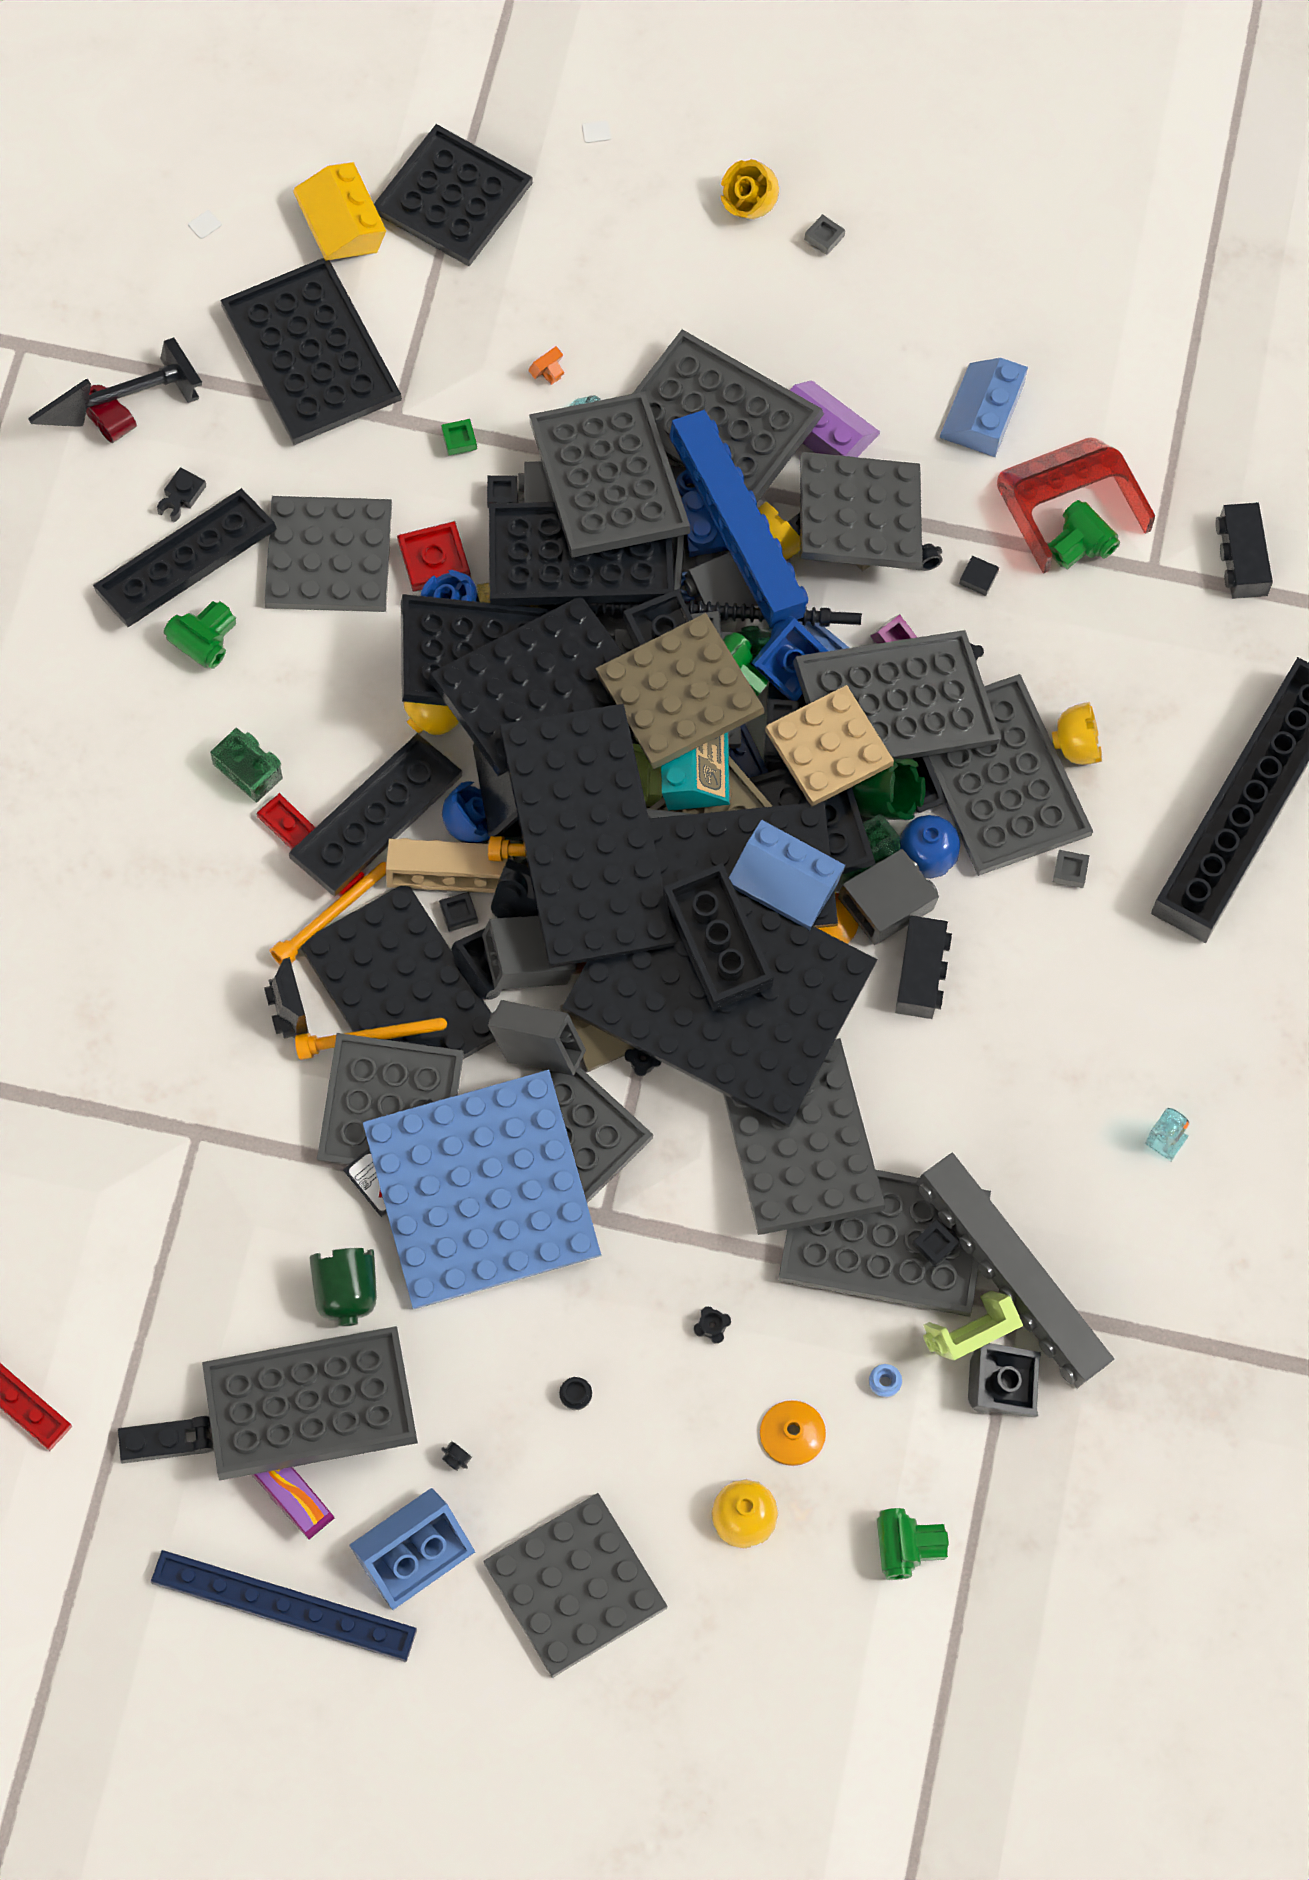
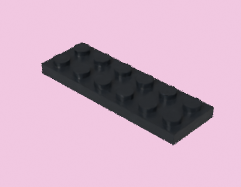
M241 488L95 583L93 587L100 598L127 627H130L276 531L275 522Z
M417 733L289 852V858L335 897L388 847L389 839L398 838L462 777L463 771Z

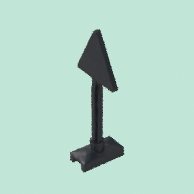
M173 337L163 342L160 359L164 367L159 368V371L96 391L90 395L91 383L88 379H85L31 415L28 420L34 425L81 427L84 425L88 407L100 405L160 384L167 385L173 382L176 383L186 401L190 403L199 399V395L194 388L202 386V381Z

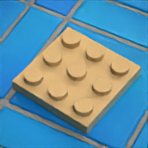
M847 685L765 727V732L811 806L823 802L893 766L894 763L892 756Z

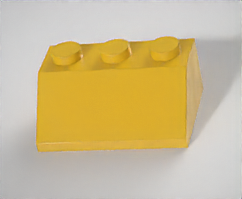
M354 162L326 166L294 188L293 193L325 261L378 252L386 229Z

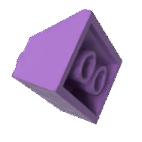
M814 381L795 384L790 389V391L823 410L824 415L802 443L814 453L858 457L879 436L880 431Z

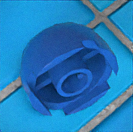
M472 781L461 782L444 800L442 808L443 823L449 834L462 843H485L490 837L488 835L481 790L471 786L474 783Z
M924 815L916 817L906 825L899 838L898 851L903 849L909 858L918 864L919 871L923 876L932 879L945 875L956 864L959 857L960 840L957 830L949 821L940 816Z

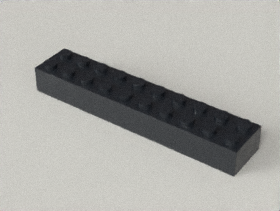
M1299 657L1295 660L1153 906L1152 915L1204 943H1207L1309 765V662Z

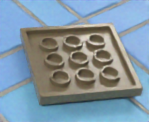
M706 613L596 668L597 675L615 705L624 703L629 729L653 770L765 713L763 705Z

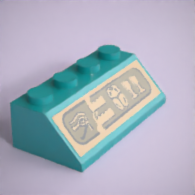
M729 732L661 766L662 795L668 811L730 805Z

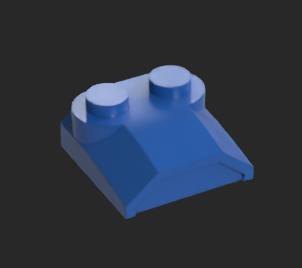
M698 491L687 492L681 500L690 524V534H685L689 557L728 551L729 549Z
M789 616L787 619L775 624L771 632V638L753 660L752 664L789 700L797 701L803 693L793 660L796 656L827 652L828 650L794 617Z

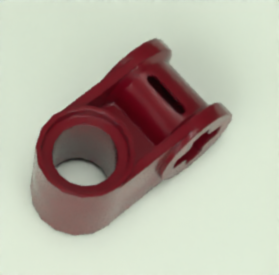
M92 385L89 395L106 387L103 385ZM117 399L88 407L86 410L88 418L99 428L102 435L110 443L116 442L137 427L130 411Z

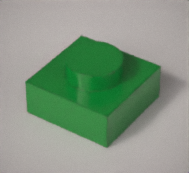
M470 419L441 425L448 456L477 450V442Z

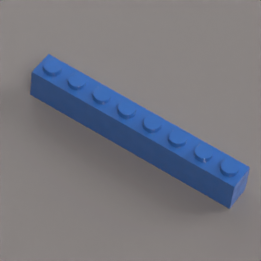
M705 410L672 420L669 438L770 629L777 622L787 619L789 616L794 617L796 620L803 618L806 604H808L807 592L803 586L800 587L798 585L792 564L786 562L783 557L781 544L777 538H773L767 517L764 514H760L754 493L751 490L748 491L745 486L743 473L738 466L735 467L731 459L729 446L726 443H722L716 422L713 419L710 420Z

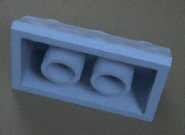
M1003 358L969 363L940 438L996 457L1024 387L1028 367Z
M761 820L748 840L729 878L734 889L810 930L836 888L845 865Z
M433 1488L424 1492L349 1545L364 1571L392 1610L475 1553L448 1504Z

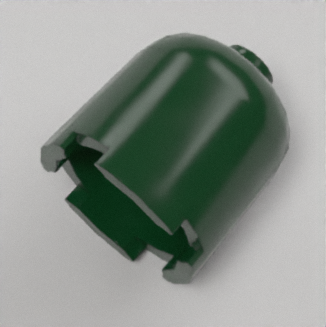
M910 758L893 759V766L852 786L860 815L873 819L904 821L913 819L916 808L923 806L925 798V779L918 776L917 769L915 768L918 766V763Z
M364 1248L332 1250L333 1257L322 1259L321 1253L310 1255L313 1291L318 1313L328 1320L338 1321L340 1327L358 1325V1318L369 1315L376 1306L374 1250L370 1249L364 1253Z

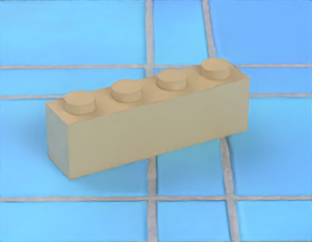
M408 838L389 839L386 863L387 887L410 886L411 889L495 893L507 859H504L503 862L489 861L488 844L443 842L440 840L423 841Z

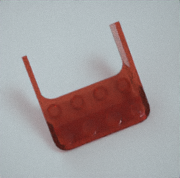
M1085 438L1003 470L998 476V490L1042 573L1049 572L1053 555L1033 519L1032 511L1037 505L1108 477H1114L1143 532L1146 534L1152 530L1155 514L1126 460L1119 450L1097 438Z

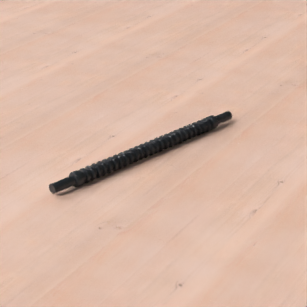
M693 600L686 604L690 614L719 611L720 617H723L724 621H727L728 618H732L734 622L737 618H740L742 622H745V619H750L751 623L754 622V619H758L759 623L766 620L760 608H756L754 604H751V607H746V604L743 603L739 607L737 603L729 606L728 602H725V605L721 606L719 602H716V605H711V602L708 601L704 605L702 601L694 604ZM645 602L589 603L588 606L594 614H597L598 611H602V614L610 611L611 615H614L617 611L620 615H623V611ZM556 604V608L564 604ZM806 607L804 617L797 619V621L802 622L804 626L807 622H811L812 626L815 623H819L821 627H829L830 624L861 625L862 613L833 612L830 608L824 607L820 608V611H816L815 607L809 611Z

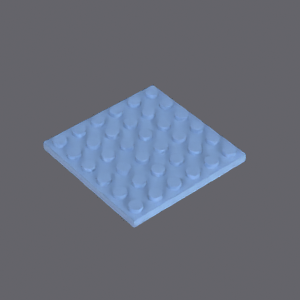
M549 1070L363 1122L414 1310L602 1256Z

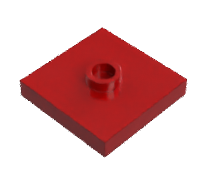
M455 521L397 535V541L413 592L422 590L432 576L438 578L443 574L449 573L448 570L466 574L471 578V572Z

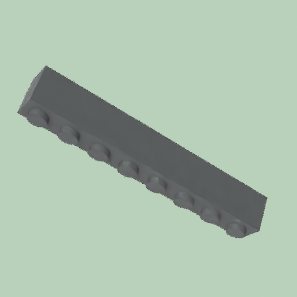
M953 1152L920 1176L916 1183L921 1196L927 1202H931L939 1211L938 1216L941 1222L946 1227L953 1229L959 1237L958 1241L962 1249L966 1253L972 1254L979 1263L978 1267L981 1273L987 1279H992L999 1288V1293L1011 1297L1023 1327L1027 1331L1034 1333L1040 1341L1039 1346L1046 1356L1055 1360L1060 1367L1059 1370L1062 1377L1069 1384H1073L1078 1389L1114 1360L1111 1353Z

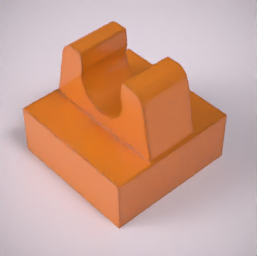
M555 346L534 361L528 371L534 379L543 375L551 385L564 375V371L558 363L563 357L562 352Z

